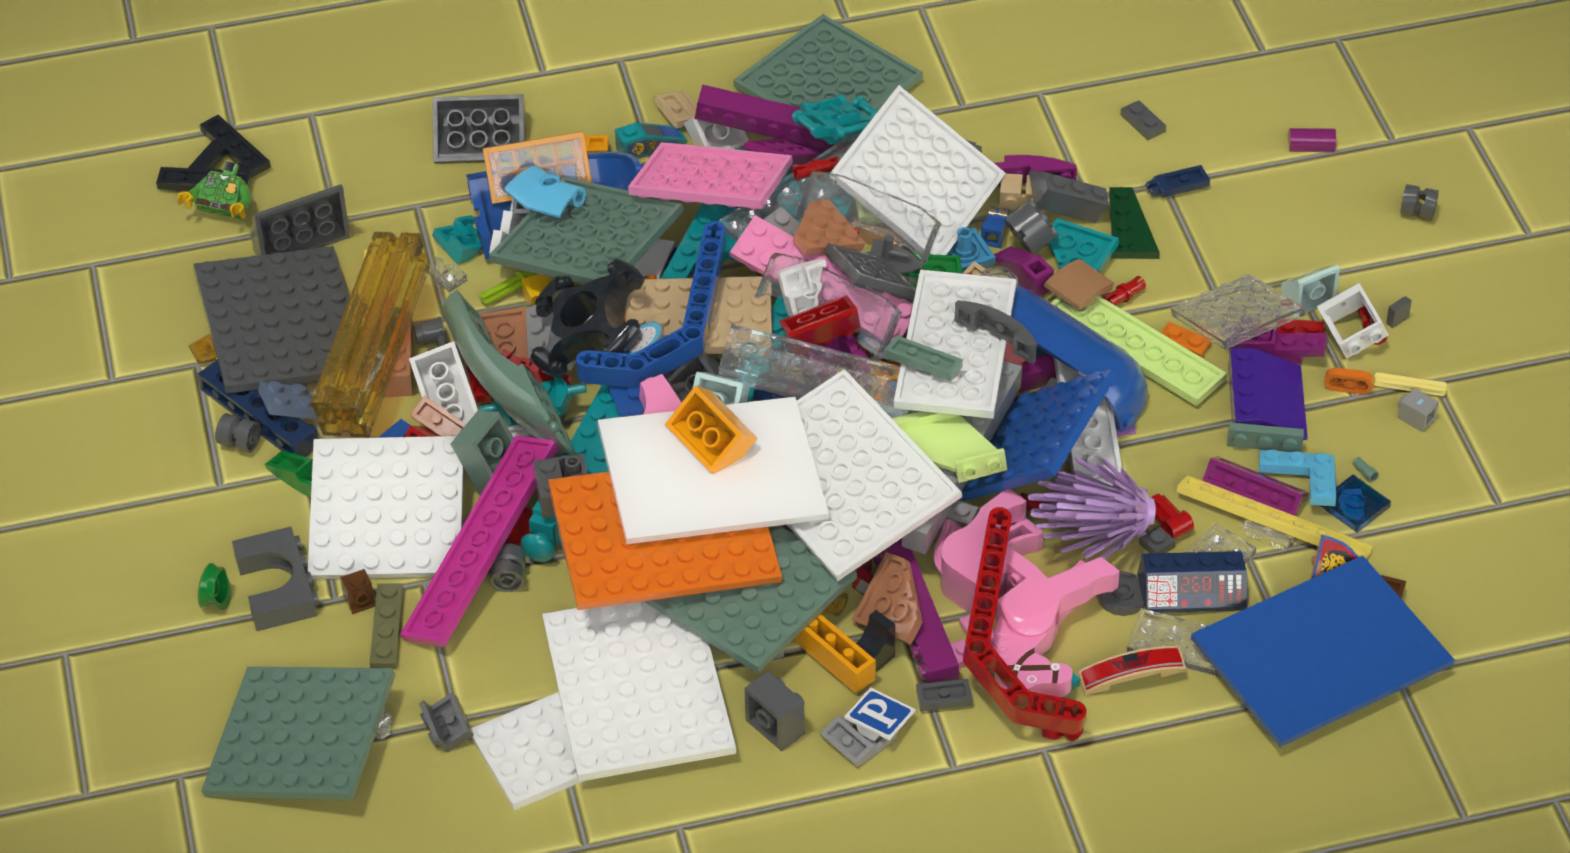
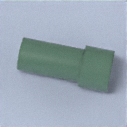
M1360 457L1353 461V465L1370 482L1378 478L1379 472L1370 467Z

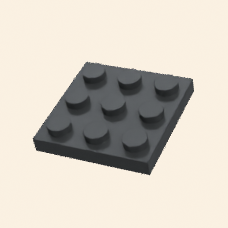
M832 243L827 244L824 251L831 258L830 261L839 266L841 272L850 277L852 284L859 288L871 287V289L881 294L889 292L899 299H903V297L914 299L916 289L885 258Z

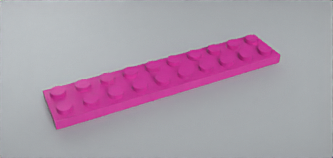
M515 435L400 633L404 641L445 648L536 489L533 461L553 458L558 450V446L554 441Z

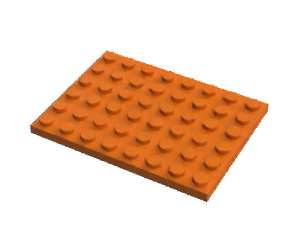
M609 472L548 479L551 501L577 610L780 583L782 580L781 570L768 527L626 544Z

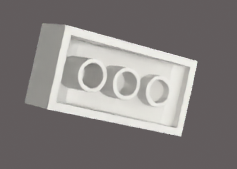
M453 341L409 358L422 398L426 396L467 424L474 414L479 411L464 359L456 343Z

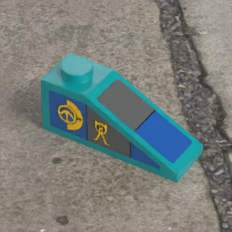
M635 122L615 129L617 152L629 153L638 159L652 155L661 142L687 144V139L680 128L676 129L671 125Z

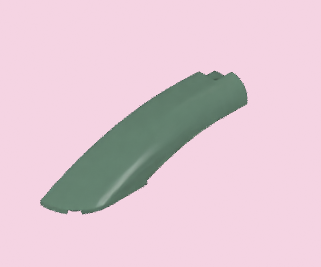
M458 290L451 293L443 304V316L461 356L478 382L504 412L523 429L536 438L554 441L559 451L568 455H575L576 452L547 390L523 363L518 366L498 352L479 313Z

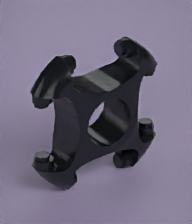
M616 258L607 265L609 275L597 278L581 286L574 287V282L570 276L555 277L542 290L535 301L537 315L539 317H547L553 312V321L548 345L545 348L535 347L530 355L532 362L542 372L559 379L567 373V365L575 361L577 355L582 351L591 350L627 354L641 336L638 320L629 319L623 324L625 305L629 294L633 290L640 289L644 283V277L637 268L624 260Z

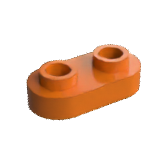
M1331 368L1325 373L1324 384L1332 391L1368 394L1373 389L1374 377L1369 372L1362 370Z

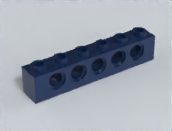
M217 360L198 373L201 391L233 415L239 416L242 420L249 419L259 422L261 436L279 450L304 457L313 452L314 439H318V431L312 424H307L298 417L270 415L258 389L226 394Z

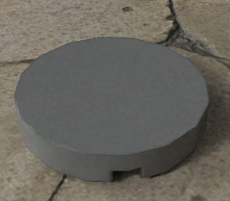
M1120 571L1118 588L1113 592L1098 594L1099 604L1107 612L1114 615L1128 616L1141 611L1145 606L1139 580L1136 578L1137 575L1131 572Z

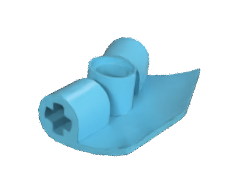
M536 165L521 172L504 188L505 192L524 208L556 218L561 217L567 205L574 207L582 206L586 197V191L583 187L560 181L558 175L548 174Z

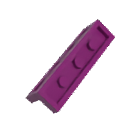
M1219 456L1210 458L1202 480L1294 516L1297 515L1302 500H1307L1309 492Z

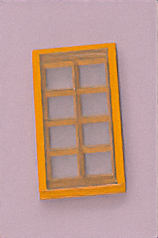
M583 131L483 148L492 204L512 201V197L505 192L504 188L521 172L535 165L542 168L548 174L558 175L560 180L563 177L592 183Z

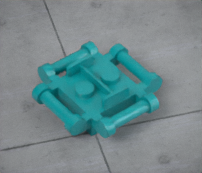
M840 94L834 98L815 103H801L800 110H796L792 114V120L796 124L807 128L813 137L817 139L822 138L831 145L857 139L879 109H875L868 104V101L862 96L856 97L853 102H847L845 96Z

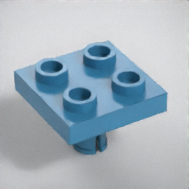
M961 227L957 230V241L946 255L960 256L962 273L974 261L982 267L995 264V255L975 227L971 229Z

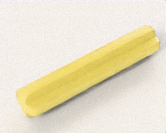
M1376 372L1374 376V386L1410 392L1416 388L1425 394L1445 396L1447 384L1442 381Z

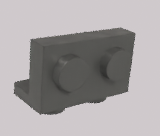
M453 692L432 706L424 700L419 703L422 709L420 716L426 726L430 728L431 732L428 735L435 746L440 745L449 752L474 735L460 701Z

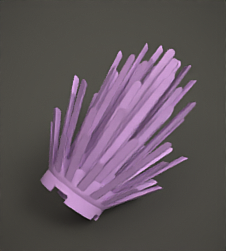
M1075 457L1074 459L1077 463L1108 481L1113 486L1078 470L1073 471L1078 476L1058 471V476H1056L1058 479H1054L1053 483L1041 480L1038 482V485L1068 493L1048 492L1044 494H1030L1028 496L1029 500L1057 503H1040V509H1032L1031 516L1048 518L1049 522H1058L1037 524L1036 528L1079 527L1077 530L1044 534L1041 537L1045 539L1062 537L1061 540H1069L1097 535L1062 548L1061 552H1067L1078 547L1081 548L1107 537V539L1082 552V554H1086L1085 559L1116 543L1101 556L1105 559L1118 548L1119 551L1122 550L1134 537H1141L1147 534L1145 531L1148 525L1153 524L1155 520L1154 499L1149 498L1146 492L1147 489L1138 487L1122 468L1120 473L1110 462L1102 458L1103 463L1111 471L1100 463H1095L1099 469L1097 470L1080 458Z

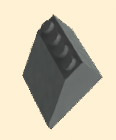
M524 95L433 97V162H485L483 148L525 141ZM525 150L517 151L518 160H525ZM512 152L497 154L498 161H513Z
M342 184L253 214L250 234L256 256L320 248L350 238Z

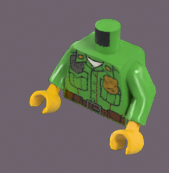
M226 162L222 173L210 171L190 191L180 192L178 194V205L185 202V207L190 209L192 202H195L194 204L201 211L244 219L246 218L245 212L252 203V197L246 182L241 177L236 176L239 165Z

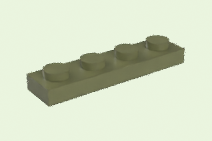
M403 583L377 584L370 668H393V670H397L404 592Z

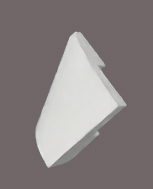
M825 259L808 261L776 271L789 317L818 306V293L822 288V282H820L823 267H826Z

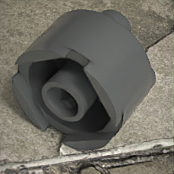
M1029 199L1004 221L1013 235L1017 236L1021 241L1022 246L1028 252L1035 254L1058 237L1059 234L1051 224L1047 225L1050 221L1042 210L1037 212V206Z

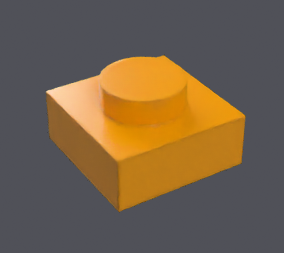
M585 135L587 154L608 152V135Z

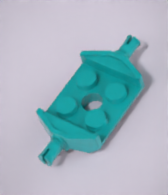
M554 377V380L541 383L547 390L559 416L568 412L570 400L573 399L572 395L587 393L585 383L570 386L567 385L562 377L559 379ZM496 402L479 406V411L499 412L507 427L519 425Z

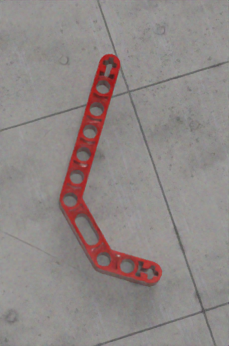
M993 508L989 513L963 651V662L1013 723L1066 734H1077L1082 730L1087 714L1085 705L1077 700L1028 691L990 644L1012 515L1006 508ZM988 670L996 672L1009 689L999 686Z

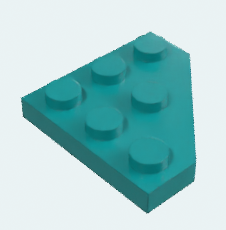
M1056 218L1052 226L1059 236L1048 244L1059 270L1067 264L1081 259L1098 272H1101L1119 246V238Z

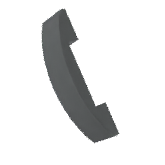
M958 300L955 302V322L973 332L982 327L1013 345V354L1032 364L1036 362L1037 343L1031 333L1020 322L990 306L970 301Z

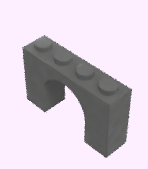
M292 527L232 541L240 576L266 569H281L292 575L290 580L278 589L248 596L256 632L317 616L315 606L319 605L317 592L310 589V587L314 586L310 572H305V569L308 568L306 556L304 553H299V550H302L299 535L294 536Z

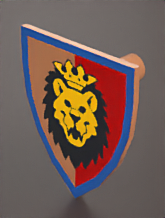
M1321 535L1317 554L1311 558L1314 566L1310 579L1358 558L1357 554L1344 542L1333 537Z

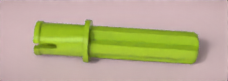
M517 271L513 277L479 295L481 303L488 306L522 287L521 279L537 275V273Z

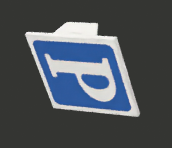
M870 687L844 716V719L855 723L858 732L868 739L875 741L878 736H881L890 741L915 713L916 709Z

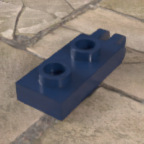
M1202 165L1156 175L1152 180L1147 181L1145 186L1151 196L1161 195V197H1168L1209 187L1210 178Z

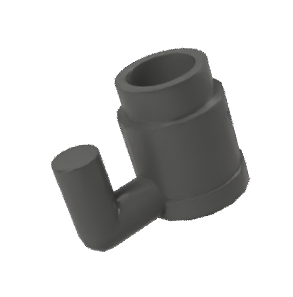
M441 317L419 322L420 324L413 326L417 344H428L436 341L438 342L437 347L448 344ZM437 347L429 348V349H427V351H430V350L435 349V348H437Z

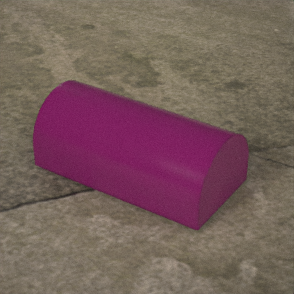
M1289 128V151L1335 152L1336 129Z

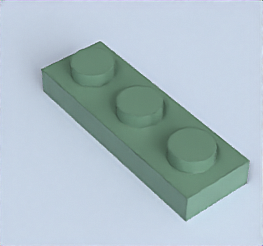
M898 335L894 337L885 349L884 357L948 381H952L963 367V359Z
M1229 422L1227 446L1301 452L1304 429Z

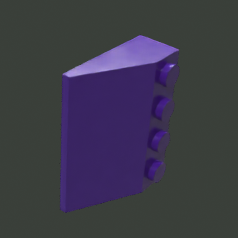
M1230 348L1228 377L1232 423L1304 429L1303 440H1307L1301 365L1255 348Z

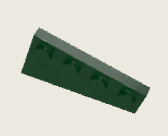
M1109 187L1111 236L1119 238V246L1112 254V259H1159V249L1133 187Z

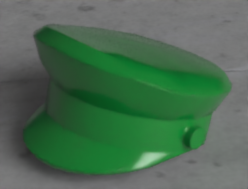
M209 563L200 578L198 604L200 608L213 604L217 605L221 610H225L231 600V586L226 569L216 566L214 563Z

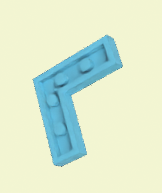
M1259 450V472L1309 476L1310 505L1335 506L1334 455L1302 453L1299 451Z

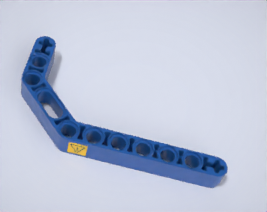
M711 221L704 226L683 327L634 354L591 350L580 352L576 357L579 381L586 384L639 388L640 382L647 378L656 377L661 374L665 375L704 352L726 249L725 226L723 223Z

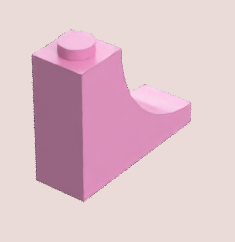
M663 374L640 382L639 399L644 407V414L676 411L682 403Z

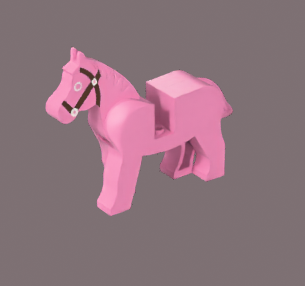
M1011 489L1004 490L982 506L976 517L964 528L951 519H945L933 550L934 564L940 572V588L945 597L968 613H971L989 513L996 507H1003L1010 511L1012 515L1011 524L1017 523L1010 526L997 600L993 648L1028 691L1064 697L1071 691V667L1064 663H1050L1042 655L1051 648L1061 622L1076 606L1086 603L1098 594L1113 592L1118 588L1120 571L1105 559L1099 557L1087 563L1080 560L1072 569L1047 578L1034 564L1022 556L1038 552L1043 548V538L1041 536L1044 535V531L1036 528V525L1026 518V500ZM994 672L996 682L999 684V686H1001L1004 689H1009L1006 686V684L1002 681V679L997 675V673Z

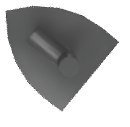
M886 235L884 241L873 240L870 254L885 258L901 275L923 268L922 263L909 250L893 244V236Z

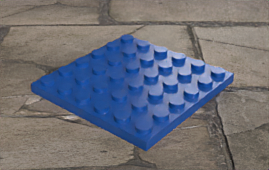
M1111 369L1102 372L1096 371L1089 376H1079L1072 381L1059 382L1055 386L1042 387L1038 391L1025 392L1015 397L990 440V443L995 448H1004L1007 470L968 480L961 491L962 497L958 500L963 502L1055 477L1117 377Z

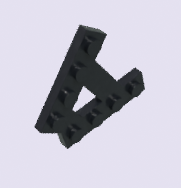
M218 114L200 124L201 132L212 142L188 168L161 167L156 184L157 189L190 191L210 171L222 173L223 170L213 168L227 154L239 165L236 176L241 177L250 188L252 177L271 168L269 159Z

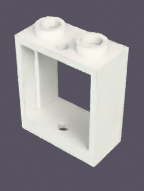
M1360 283L1317 306L1346 359L1389 336ZM1365 306L1375 323L1343 340L1333 323Z

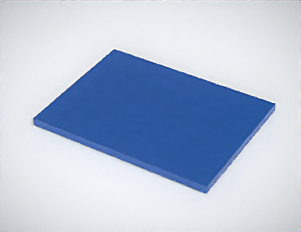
M1363 555L1191 634L1193 643L1279 747L1454 665L1455 660Z

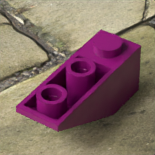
M1012 246L994 254L996 257L995 262L1005 272L1014 276L1020 286L1031 290L1039 296L1050 291L1044 287V284L1054 275V269L1040 255Z

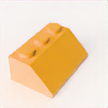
M694 386L665 423L669 430L713 474L741 459L758 439L711 390Z

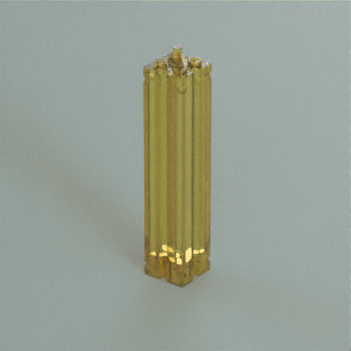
M374 232L372 236V243L369 244L316 387V394L311 401L315 415L320 416L318 423L323 435L342 436L343 432H349L351 437L370 438L371 427L375 424L426 279L425 275L430 268L427 255L422 252L424 246L420 233L404 232L401 233L400 237H396L392 232Z

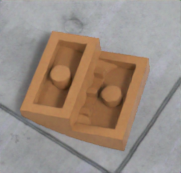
M1077 259L1052 275L1045 282L1044 287L1079 311L1094 305L1096 296L1111 291L1114 282L1081 259Z

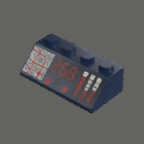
M1242 551L1142 553L1137 576L1146 613L1229 611L1247 608V569Z

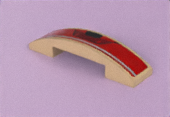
M1159 646L1134 650L1103 659L1078 671L1084 694L1087 696L1110 690V685L1159 673L1161 677L1185 672L1187 669L1180 646Z

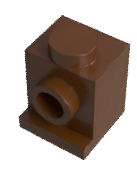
M365 569L340 577L343 597L352 615L375 607L372 583Z

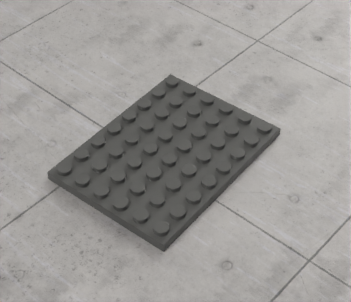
M334 246L193 264L226 394L257 390L260 381H277L281 384L292 385L295 383L301 384L371 374L369 359L357 321H355Z

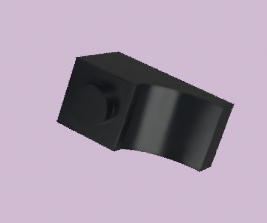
M877 610L869 615L867 627L862 637L856 643L876 660V672L895 657V623Z

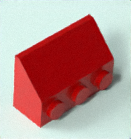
M848 295L779 321L788 348L792 354L795 352L797 354L807 352L811 346L828 344L837 336H849L855 333L856 329L861 328L857 307Z

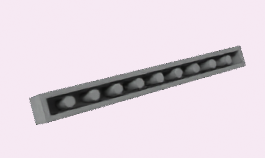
M1006 361L1003 362L994 419L966 416L965 418L989 442L1021 388L1022 366ZM938 467L960 491L963 490L967 481L958 483L956 472ZM955 502L902 538V547L926 554Z

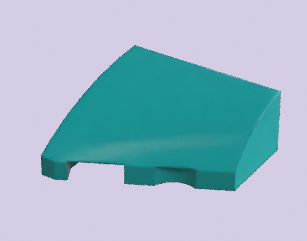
M472 215L455 218L453 225L434 228L432 234L434 239L457 264L464 263L473 258L482 247L480 240L477 238L478 231L473 227L474 217Z

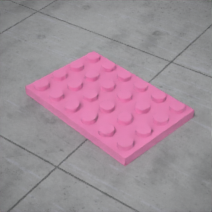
M661 142L630 183L628 191L629 195L640 198L653 197L660 198L661 200H682L686 203L701 202L706 205L720 204L728 207H748L752 210L762 209L793 164L792 155Z

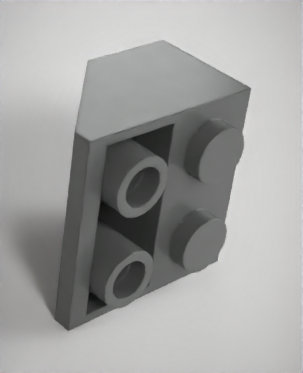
M583 453L533 461L535 485L542 519L555 517L548 479L588 474Z

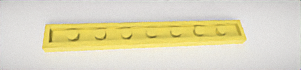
M1189 475L1177 486L1176 492L1316 546H1319L1321 535H1325L1344 542L1354 550L1358 557L1363 555L1367 559L1371 554L1373 546Z

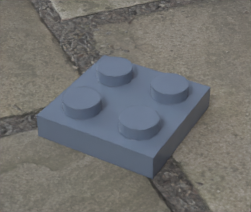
M260 381L258 392L270 415L307 419L317 418L318 409L306 386L297 383L288 385L277 381Z

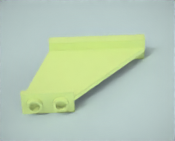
M919 411L892 418L937 467L956 472L958 483L1007 470L1004 448H995L961 415Z

